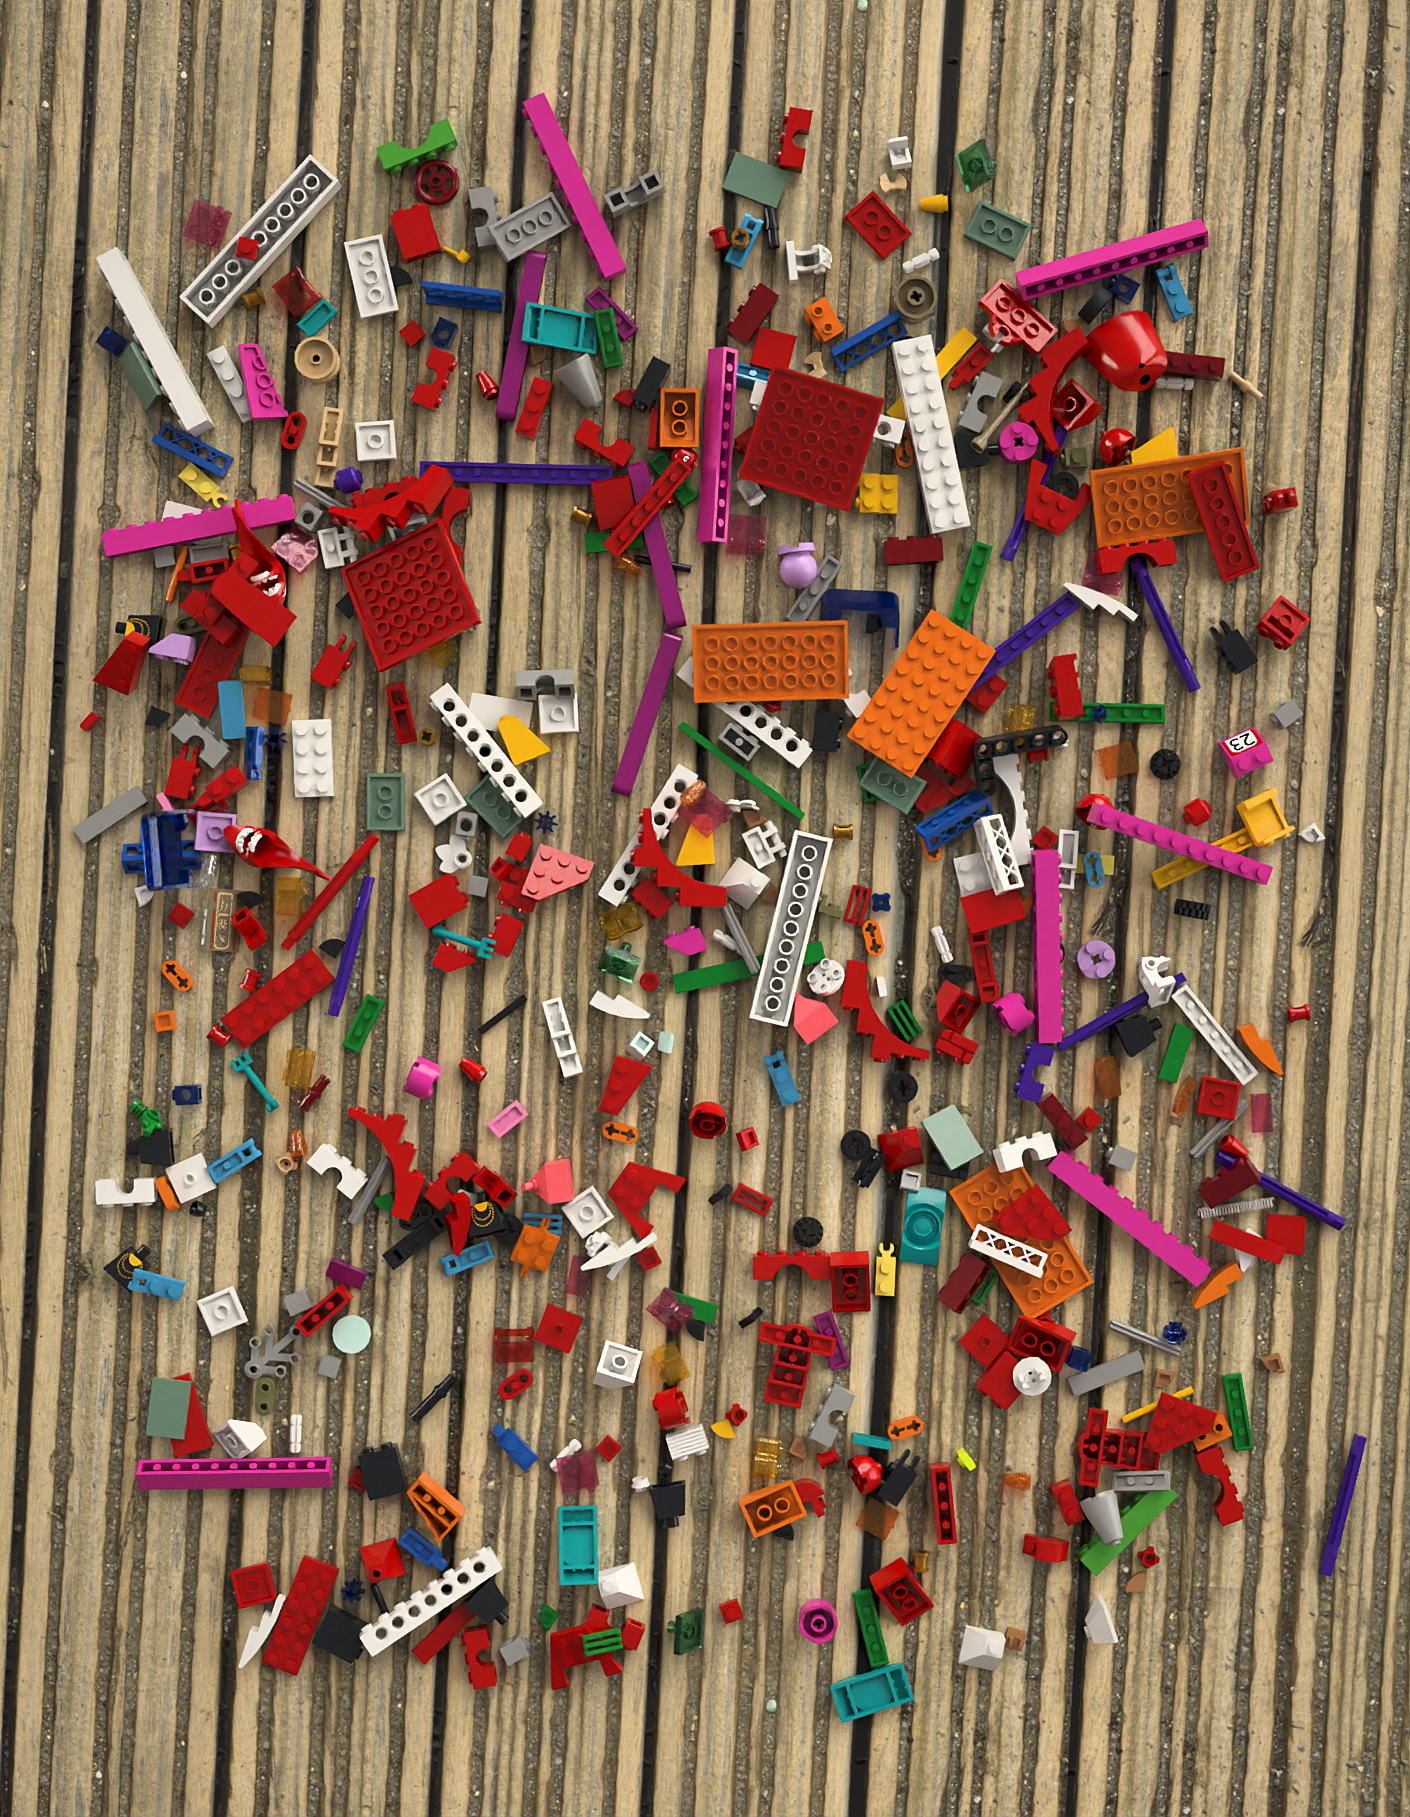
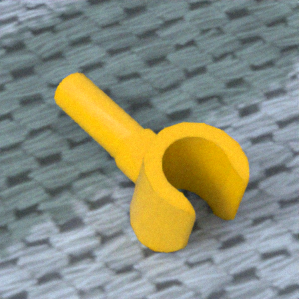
M446 246L443 247V251L456 257L462 264L466 263L470 258L469 254L463 249L457 253Z

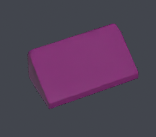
M332 1258L325 1276L361 1290L368 1272Z

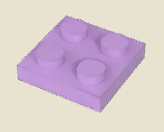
M197 811L194 850L233 853L234 851L224 839L223 829L230 825H236L237 815Z

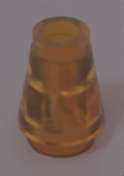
M624 552L618 558L615 557L612 563L615 570L635 576L638 575L642 567Z
M698 780L681 792L680 801L689 808L695 806L707 785L702 780Z
M302 1129L290 1130V1153H292V1157L308 1155L307 1150L309 1149Z
M1026 1472L1004 1474L1003 1485L1025 1491V1489L1030 1490L1031 1474H1026Z

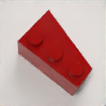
M132 631L122 640L92 681L128 696L137 688L151 638Z
M1076 653L1053 656L1048 668H1046L1047 679L1051 680L1052 685L1049 688L1050 696L1054 698L1055 702L1053 713L1054 716H1057L1058 722L1081 719L1084 714L1081 689H1079L1077 681L1079 671L1075 670L1074 660L1077 659Z
M616 1054L598 1111L617 1116L653 1065Z

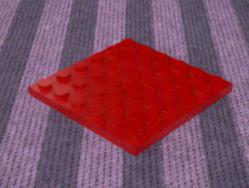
M773 363L738 477L849 512L885 399Z
M440 518L340 568L379 672H384L482 623L443 520Z

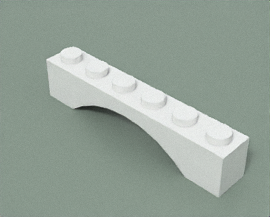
M1018 753L994 757L995 776L1006 787L1013 805L1014 822L1009 840L1017 865L1030 864L1033 847L1030 848L1029 840L1032 837L1030 828L1027 829L1026 827L1028 812L1023 808L1025 794L1024 791L1020 790L1019 783H1022L1021 772L1017 771L1016 764H1019ZM1006 857L1007 867H1009L1010 861Z

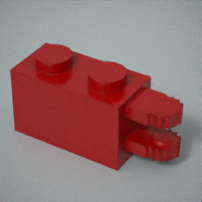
M1296 488L1275 490L1264 496L1262 507L1266 511L1267 516L1290 512L1298 507Z
M225 557L189 564V569L177 573V579L180 582L193 583L196 586L213 583L220 573L225 570L227 571L231 565V560Z
M344 634L340 637L335 647L331 644L328 645L310 675L312 679L331 690L339 686L342 680L340 676L343 671L347 672L352 664L350 661L352 657L350 656L357 645V642L353 641L345 653L340 651L347 639V636Z
M188 744L183 745L180 758L173 757L164 794L185 800H191V797L195 796V780L199 778L201 773L200 763H198L200 747H195L193 750L191 761L186 760L189 751Z
M234 765L204 787L206 792L197 798V805L203 809H206L208 806L210 807L214 803L219 806L248 785L249 782L238 767Z

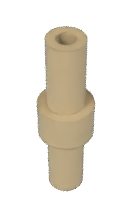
M1234 371L1229 376L1233 382L1240 386L1239 389L1244 393H1249L1258 401L1263 397V394L1255 389L1250 381H1245Z

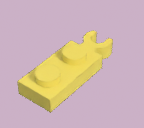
M192 462L180 473L179 477L208 503L213 499V504L220 509L221 506L218 504L220 498L228 502L227 496L221 493L218 494L221 488Z
M880 1243L879 1250L882 1256H876L875 1295L894 1296L896 1257H890V1254L894 1251V1246L890 1243V1249L885 1251L883 1250V1243Z

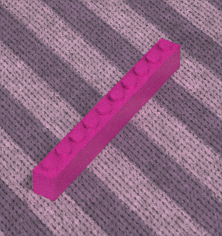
M544 92L524 101L522 113L526 121L530 119L532 124L530 130L534 138L538 137L541 143L538 147L542 155H546L549 160L546 162L550 172H554L557 177L555 183L559 191L563 190L565 194L563 200L567 208L571 207L574 213L571 217L575 225L579 224L582 230L579 234L583 242H587L590 247L587 250L592 261L596 260L598 264L596 270L599 277H604L607 282L626 273V266Z
M1197 219L1015 272L1017 290L1023 301L1201 250L1209 247L1208 230L1201 219Z
M728 347L708 349L697 542L706 544L727 543L738 350Z
M281 494L276 496L277 499L261 498L257 500V503L241 502L240 504L246 522L252 531L295 522L297 513L294 499L288 496V494ZM231 505L220 507V510L217 511L206 509L197 515L186 513L182 515V518L166 517L163 518L162 522L157 523L155 520L146 521L142 526L130 524L125 526L126 529L122 530L110 528L106 530V533H101L105 555L111 559L152 551L156 548L171 545L177 546L237 534L238 531Z
M1093 803L1087 818L1088 822L1259 884L1267 885L1273 869L1272 866L1102 804Z
M1055 849L1031 850L1034 1040L1039 1044L1062 1042V1037H1064V1027L1061 1025V1018L1064 1017V1009L1061 1006V999L1064 996L1063 988L1061 987L1063 970L1060 968V961L1063 960L1060 942H1062L1063 935L1060 930L1062 912L1059 911V904L1062 902V894L1059 892V884L1062 882L1061 873H1059L1061 855Z
M1058 1148L1056 1151L1057 1155L1052 1156L1046 1163L1045 1167L1196 1287L1201 1284L1212 1270L1207 1266L1209 1262L1201 1255L1198 1258L1192 1254L1194 1250L1187 1244L1183 1246L1177 1242L1179 1238L1172 1232H1169V1234L1165 1233L1162 1230L1164 1226L1156 1220L1154 1222L1148 1219L1149 1214L1143 1209L1136 1210L1133 1207L1134 1202L1125 1196L1122 1199L1117 1195L1119 1191L1111 1184L1107 1187L1102 1183L1104 1179L1096 1172L1092 1175L1087 1171L1089 1167L1081 1160L1077 1163L1072 1159L1074 1155L1067 1149L1062 1151Z
M331 1457L139 1460L136 1477L139 1490L331 1487L333 1467Z

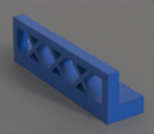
M898 310L831 349L830 354L841 373L892 344L898 338L908 334L900 320L901 315ZM895 323L898 324L902 331L898 335L888 334L890 326ZM877 334L885 336L883 344H872L873 336ZM860 344L868 346L867 353L864 355L855 353L856 347ZM843 354L851 355V362L843 367L838 357Z
M167 423L163 424L159 434H154L151 440L160 447L223 479L234 460L233 457ZM167 429L174 432L175 440L168 441L163 438ZM191 440L193 448L183 449L180 441ZM202 448L208 449L210 457L205 459L199 457L197 450ZM224 457L227 459L223 469L216 466L215 458Z
M977 788L917 825L915 830L924 839L927 850L931 853L971 828L973 823L980 818L993 814L989 798L982 795ZM985 806L986 810L979 814L980 808ZM970 816L969 820L963 824L964 818ZM954 826L950 833H946L949 827ZM938 836L937 840L931 844L930 839Z
M194 840L123 844L121 862L125 874L202 869L200 850H185L190 846H194ZM169 848H176L173 852H166ZM150 849H156V850H157V851H156L155 853H153V854H148V853H146V852L149 851ZM130 850L138 851L134 855H128V851Z

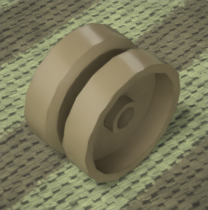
M910 276L902 280L897 286L893 298L894 311H899L902 321L916 324L929 318L937 302V291L933 283L922 276Z

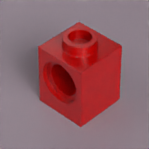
M522 831L520 835L515 833L505 854L524 862L534 843L530 840L531 836Z

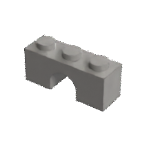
M655 169L639 177L638 182L625 189L619 187L605 194L604 199L614 219L664 194L665 186Z
M491 186L469 189L473 214L485 213L489 217L488 222L484 226L475 228L478 248L480 252L498 249L487 231L488 226L501 220L500 210L496 211L495 204L498 203L497 192H493Z
M982 371L980 376L976 375L972 386L975 388L972 394L968 392L964 401L967 406L964 411L960 410L956 419L959 422L957 428L968 433L980 434L987 415L978 410L977 401L985 398L994 402L1004 380Z
M574 669L516 671L517 701L537 700L538 692L546 689L554 691L556 699H575Z
M184 713L170 731L185 744H189L195 737H201L204 740L205 748L199 757L213 769H218L232 753L228 749L230 745L223 739H216L214 737L216 733L208 726L204 728L200 725L201 720L193 713L191 715Z
M834 1382L831 1387H827L824 1394L826 1399L823 1404H819L816 1410L818 1415L815 1421L812 1420L807 1429L809 1431V1438L829 1448L838 1433V1426L828 1421L829 1414L834 1410H841L847 1413L855 1398L853 1391Z

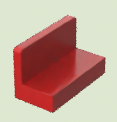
M651 408L648 450L671 451V447H660V411L658 408Z

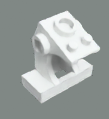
M786 241L785 247L790 284H797V274L814 272L815 275L826 273L825 270L831 269L832 255L823 245H814L811 247L812 250L796 251L794 241ZM814 257V265L803 267L802 258Z
M1152 956L1142 957L1139 965V980L1149 995L1148 1003L1151 1008L1168 1003L1176 982L1173 976L1161 978L1158 975L1159 972L1168 969V964L1171 960L1164 956H1160V958Z
M595 1231L586 1241L587 1254L592 1258L596 1256L605 1244L609 1246L614 1243L611 1241L612 1237L604 1231L602 1233ZM630 1256L608 1264L611 1268L606 1276L613 1281Z

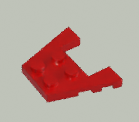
M1032 458L1029 462L1030 470L1023 520L1058 536L1092 500L1091 486L1082 483L1075 500L1057 493L1040 484L1048 465Z
M923 761L915 775L926 781L927 784L914 805L922 813H925L975 787L976 783L964 774L962 779L958 778L949 786Z
M629 1161L607 1194L643 1240L651 1232L654 1225L638 1214L659 1183H662L677 1194L687 1179Z
M587 1624L551 1633L552 1691L569 1686L565 1668L600 1660L606 1677L622 1673V1665L613 1659L610 1651L590 1656L584 1655L582 1635L594 1633ZM596 1638V1639L587 1640V1643L595 1642V1641H598V1640H600V1639H599V1638ZM603 1645L591 1647V1648H588V1649H593V1648H597V1647H602Z

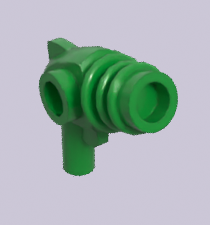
M135 1100L130 1105L129 1109L134 1115H137L136 1118H139L141 1126L145 1128L143 1132L145 1137H150L153 1130H162L164 1122L160 1120L159 1113L156 1110H147L148 1106H145L138 1100Z

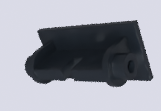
M870 1147L853 1175L852 1180L857 1182V1185L861 1188H869L887 1155Z

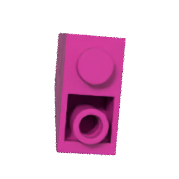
M695 925L684 928V933L677 935V932L666 935L667 939L663 940L665 945L689 956L707 949L699 927L695 928Z

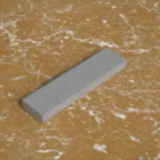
M827 554L817 568V576L813 583L803 589L785 616V619L789 622L806 621L843 564Z
M136 785L73 829L82 843L86 844L149 801L139 786Z
M1137 1349L1067 1377V1380L1075 1397L1143 1370L1145 1365Z

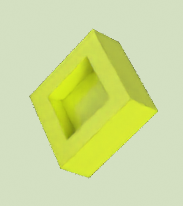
M963 1447L957 1451L959 1456L957 1460L963 1468L967 1467L971 1471L976 1467L974 1461Z

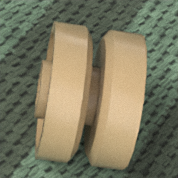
M309 337L298 345L294 361L297 369L308 381L314 384H324L337 376L340 370V357L337 350L328 340L322 337Z

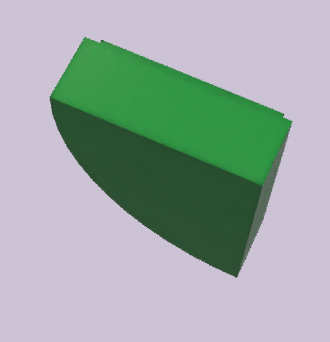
M392 1192L373 1199L380 1209L392 1212L395 1201Z
M543 1603L540 1610V1619L542 1625L548 1631L559 1616V1613Z

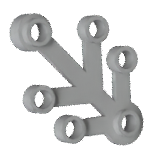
M272 1323L264 1327V1334L266 1335L265 1355L260 1359L259 1346L262 1344V1340L258 1336L250 1339L251 1360L246 1363L244 1368L245 1374L249 1378H259L262 1373L275 1374L277 1377L285 1376L287 1373L286 1366H265L270 1360L287 1361L293 1365L301 1361V1355L298 1352H293L292 1354L279 1353L293 1339L303 1337L304 1334L301 1331L298 1335L294 1333V1329L298 1328L295 1323L290 1327L289 1334L274 1347L273 1340L276 1327ZM267 1327H272L273 1332H267ZM253 1339H257L259 1344L254 1345L252 1343ZM292 1356H298V1361H293ZM251 1366H255L257 1372H252ZM278 1368H282L284 1373L279 1374Z

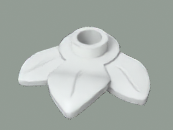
M728 799V802L724 803L726 812L740 813L741 809L759 810V807L753 806L756 802L752 800L739 802V800Z
M451 835L450 845H441L435 849L437 855L443 860L439 869L446 873H452L458 868L465 869L472 862L471 854L466 851L465 841L457 835ZM462 855L466 857V861L464 863H461L459 861V858Z

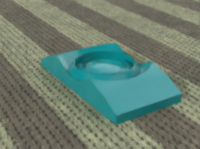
M526 302L521 341L540 347L596 355L598 332L595 316L593 314Z
M920 1186L918 1193L907 1191L898 1261L937 1266L945 1213V1189Z
M597 1505L559 1507L560 1586L599 1584Z
M902 1662L880 1666L870 1672L849 1676L830 1685L841 1723L914 1700Z

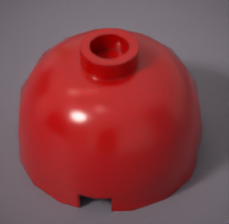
M1123 428L1105 431L1100 437L1101 441L1098 452L1107 465L1115 467L1127 458L1124 454L1128 450L1132 452L1137 438Z
M1088 794L1084 796L1075 807L1077 809L1075 812L1077 817L1090 826L1091 822H1088L1087 818L1093 803L1102 804L1114 809L1108 796L1104 794ZM1096 825L1097 827L1095 828L1097 830L1107 829L1099 825Z
M709 1101L700 1102L690 1112L688 1127L693 1130L695 1136L702 1139H714V1136L718 1134L721 1136L726 1131L727 1117L725 1111L717 1103Z
M858 1455L848 1459L847 1467L848 1470H853L851 1479L858 1491L863 1493V1495L874 1491L881 1482V1472L883 1471L881 1464L878 1461L875 1462L868 1455Z

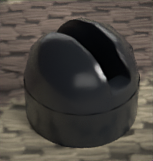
M195 1200L190 1206L189 1213L195 1217H201L206 1213V1206L202 1202Z
M665 1460L660 1462V1465L663 1467H658V1471L668 1478L674 1463Z

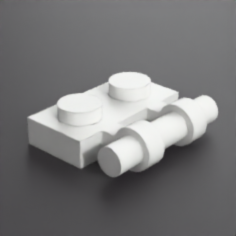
M343 526V534L338 533L337 527L318 531L325 569L345 566L344 558L347 557L350 558V563L358 560V550L355 549L353 540L355 536L350 528ZM346 540L348 550L342 551L340 541Z
M771 820L764 823L767 831L763 833L758 826L742 834L758 869L776 861L773 853L777 851L781 858L788 855L785 850V843L781 842L777 833L779 831L777 827H774ZM768 836L771 837L775 845L772 848L769 847L765 839Z

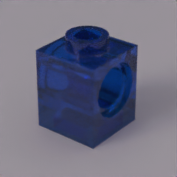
M1120 273L1117 278L1113 277L1108 288L1111 289L1109 293L1113 295V298L1129 305L1141 284ZM1118 285H1125L1127 292H1121L1118 289Z
M439 317L430 336L432 342H434L433 345L442 350L444 347L450 350L459 330L458 325ZM448 331L449 335L447 338L441 339L439 338L440 332Z
M107 326L96 341L97 344L116 357L119 356L128 342L123 336Z
M176 1085L175 1089L172 1090V1100L175 1101V1105H196L202 1103V1085ZM184 1089L188 1090L191 1094L189 1100L185 1099L182 1095Z
M1072 1345L1065 1363L1068 1367L1087 1373L1093 1354L1088 1349Z

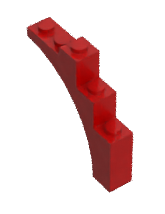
M1079 326L1039 351L1042 357L1039 361L1044 370L1028 379L1031 384L1028 389L1034 398L1018 407L1020 412L1018 418L1021 423L1028 424L1034 428L1039 437L1043 435L1046 440L1043 443L1048 453L1052 451L1055 456L1062 453L1053 429L1052 410L1055 394L1060 381L1070 366L1091 348Z
M431 465L424 475L412 486L386 501L360 508L331 506L328 513L332 517L333 523L337 526L348 527L358 533L357 536L361 540L376 543L387 526L403 529L414 512L419 515L430 516L454 480L447 468Z
M642 808V812L638 814V823L642 824V830L638 831V843H641V846H633V850H630V862H633V866L656 867V870L652 871V881L656 882V886L678 887V890H675V901H678L679 906L726 907L725 886L709 885L697 881L681 872L672 864L656 838L652 824L651 808Z
M847 959L840 1005L844 1006L843 1010L855 1011V1008H858L855 1031L859 1032V1036L870 1037V1034H873L870 1057L874 1058L873 1061L885 1063V1060L890 1061L891 1053H894L893 1057L905 1059V1055L912 1056V1060L924 1062V1059H929V1050L914 1047L900 1040L880 1021L873 1009L868 994L866 981L867 963Z
M359 1106L349 1108L347 1115L360 1121L372 1130L383 1143L390 1156L396 1182L395 1201L391 1215L408 1222L411 1221L427 1177L423 1176L424 1172L416 1169L409 1171L418 1149L414 1148L415 1144L404 1140L403 1143H400L408 1120H405V1116L394 1112L393 1115L388 1114L387 1119L383 1120V1115L373 1112V1115L365 1113V1108Z

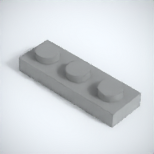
M1170 1471L1112 1472V1490L1115 1493L1170 1491Z

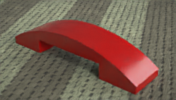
M967 928L981 1003L997 1001L1000 999L993 968L988 931L971 935L969 928Z
M1214 1219L1208 1238L1279 1265L1287 1248L1284 1245L1248 1233Z

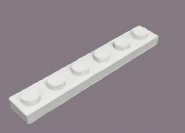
M1187 984L1181 986L1170 996L1242 1085H1245L1258 1074Z

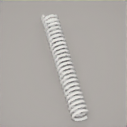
M1271 1196L1223 1204L1212 1209L1209 1206L1207 1208L1202 1207L1198 1209V1216H1200V1212L1203 1219L1204 1217L1209 1218L1210 1216L1215 1217L1216 1215L1221 1216L1222 1214L1227 1215L1228 1213L1233 1214L1234 1212L1239 1213L1240 1211L1245 1212L1252 1209L1258 1210V1208L1264 1209V1207L1266 1209L1267 1207L1270 1208V1206L1272 1208V1200L1274 1198Z

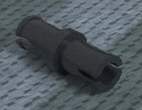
M766 208L763 210L766 225L764 232L767 233L768 248L778 249L780 248L779 225L776 221L775 208Z

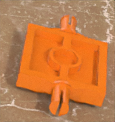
M543 1217L540 1227L524 1223L510 1255V1260L523 1265L519 1276L527 1278L530 1268L543 1272L547 1271L560 1240V1236L547 1230L551 1219Z

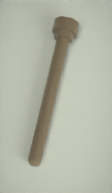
M1029 382L1023 383L985 432L971 441L970 446L975 452L982 453L987 448V440L1029 390L1028 387L1031 386Z

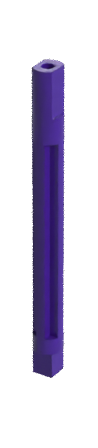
M1057 424L1054 433L1061 449L1068 431L1061 424ZM1047 449L1041 461L1048 465L1040 482L1043 486H1045L1058 457L1052 451L1048 453ZM1025 500L1000 555L1006 561H1013L1029 523L1023 520Z
M1141 557L1129 562L1189 693L1200 689V684L1194 674L1190 661Z
M364 875L361 889L357 896L329 1002L330 1006L327 1014L338 1017L340 1008L343 1005L375 878Z
M1182 972L1173 977L1176 981L1173 990L1187 981ZM1146 991L1075 1030L1074 1033L1062 1039V1042L1056 1043L1059 1050L1062 1052L1078 1042L1081 1043L1149 1004L1148 993Z
M1219 1150L1214 1157L1215 1162L1226 1168L1233 1166L1232 1163L1237 1160L1222 1150ZM1259 1172L1261 1179L1256 1185L1338 1231L1344 1226V1218Z
M1354 1434L1319 1568V1573L1332 1577L1367 1440L1362 1435Z

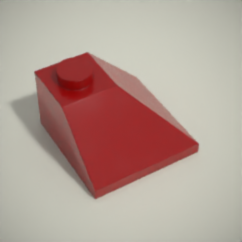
M1071 378L1055 395L1052 415L1070 432L1092 423L1104 408L1091 394Z
M947 980L940 987L936 995L938 1020L959 1034H962L981 1002Z
M915 1126L878 1135L882 1153L887 1155L884 1161L887 1172L924 1163L919 1135Z

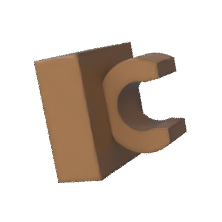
M1007 1627L1004 1647L1022 1652L1027 1633L1019 1629Z

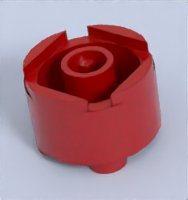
M679 1386L657 1392L654 1396L655 1399L652 1400L653 1408L655 1411H658L660 1416L658 1422L661 1429L669 1430L690 1423V1417H686L685 1412H688V1406L683 1392L679 1391Z

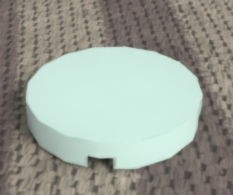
M353 1314L346 1315L339 1319L333 1328V1342L338 1349L345 1353H358L370 1341V1326L362 1317Z

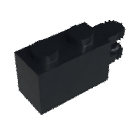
M1221 620L1219 622L1220 627L1226 634V636L1221 638L1216 628L1213 626L1209 628L1211 635L1216 641L1214 643L1216 645L1215 650L1220 657H1224L1227 662L1225 665L1231 673L1234 672L1237 675L1259 661L1238 629L1231 631L1226 622Z
M906 1449L895 1462H890L886 1469L887 1474L884 1478L881 1477V1482L876 1489L877 1495L895 1507L898 1506L917 1477V1472L914 1469L921 1457L916 1455L908 1466L904 1462L910 1455L909 1449Z

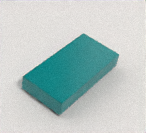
M323 298L296 325L308 337H314L338 312Z
M857 1432L852 1433L851 1440L853 1444L886 1450L891 1448L889 1438Z

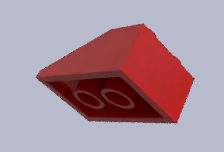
M868 1251L830 1252L833 1313L871 1311Z
M1019 1315L1006 1349L1024 1358L1039 1357L1048 1365L1050 1370L1059 1373L1066 1362L1077 1332L1059 1324Z
M902 1557L869 1576L875 1592L902 1626L934 1607L931 1599Z

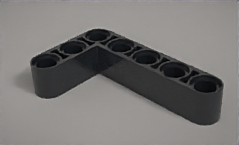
M1050 725L975 739L972 742L971 750L978 790L984 796H992L996 792L994 757L1064 745L1068 740L1067 732L1060 725ZM1061 731V736L1058 739H1054V734ZM1037 735L1043 736L1040 742H1034ZM1019 738H1023V743L1019 746H1016V740ZM999 742H1005L1003 748L996 749V745ZM980 745H986L983 752H977ZM982 764H988V768L985 771H980ZM984 783H991L988 789H982Z

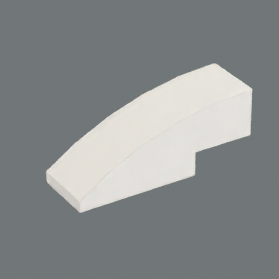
M1060 829L1056 849L1058 854L1061 855L1059 873H1061L1062 882L1059 884V891L1072 892L1074 889L1075 870L1077 868L1079 831Z
M598 990L589 1003L602 1011L626 1018L646 1019L651 1015L620 994L613 1000Z

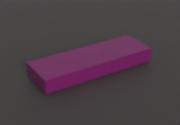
M600 286L585 298V301L595 311L613 307L618 335L624 342L638 330V327Z
M832 1310L813 1316L819 1334L837 1338L834 1356H827L832 1371L849 1366L850 1362Z

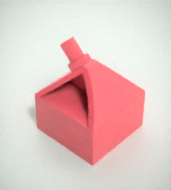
M796 991L793 1001L795 1005L792 1024L808 1045L839 1021L823 1001L804 998Z
M569 1158L546 1161L528 1183L521 1185L522 1191H534L548 1204L572 1201L574 1191Z

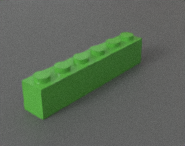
M1171 1487L1170 1491L1137 1492L1133 1500L1129 1504H1125L1119 1511L1124 1537L1120 1540L1121 1544L1115 1547L1105 1545L1096 1532L1092 1537L1093 1540L1088 1545L1084 1544L1079 1549V1559L1097 1576L1178 1496Z

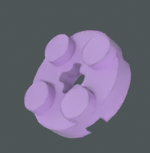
M1089 941L1083 944L1077 952L1076 962L1078 968L1087 977L1094 979L1103 978L1114 968L1115 952L1103 941ZM1098 954L1101 961L1094 965L1091 956Z

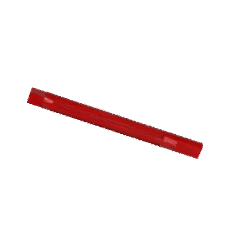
M371 833L360 848L354 851L287 933L288 936L281 943V946L289 951L295 942L301 939L368 857L367 854L379 841L376 835Z

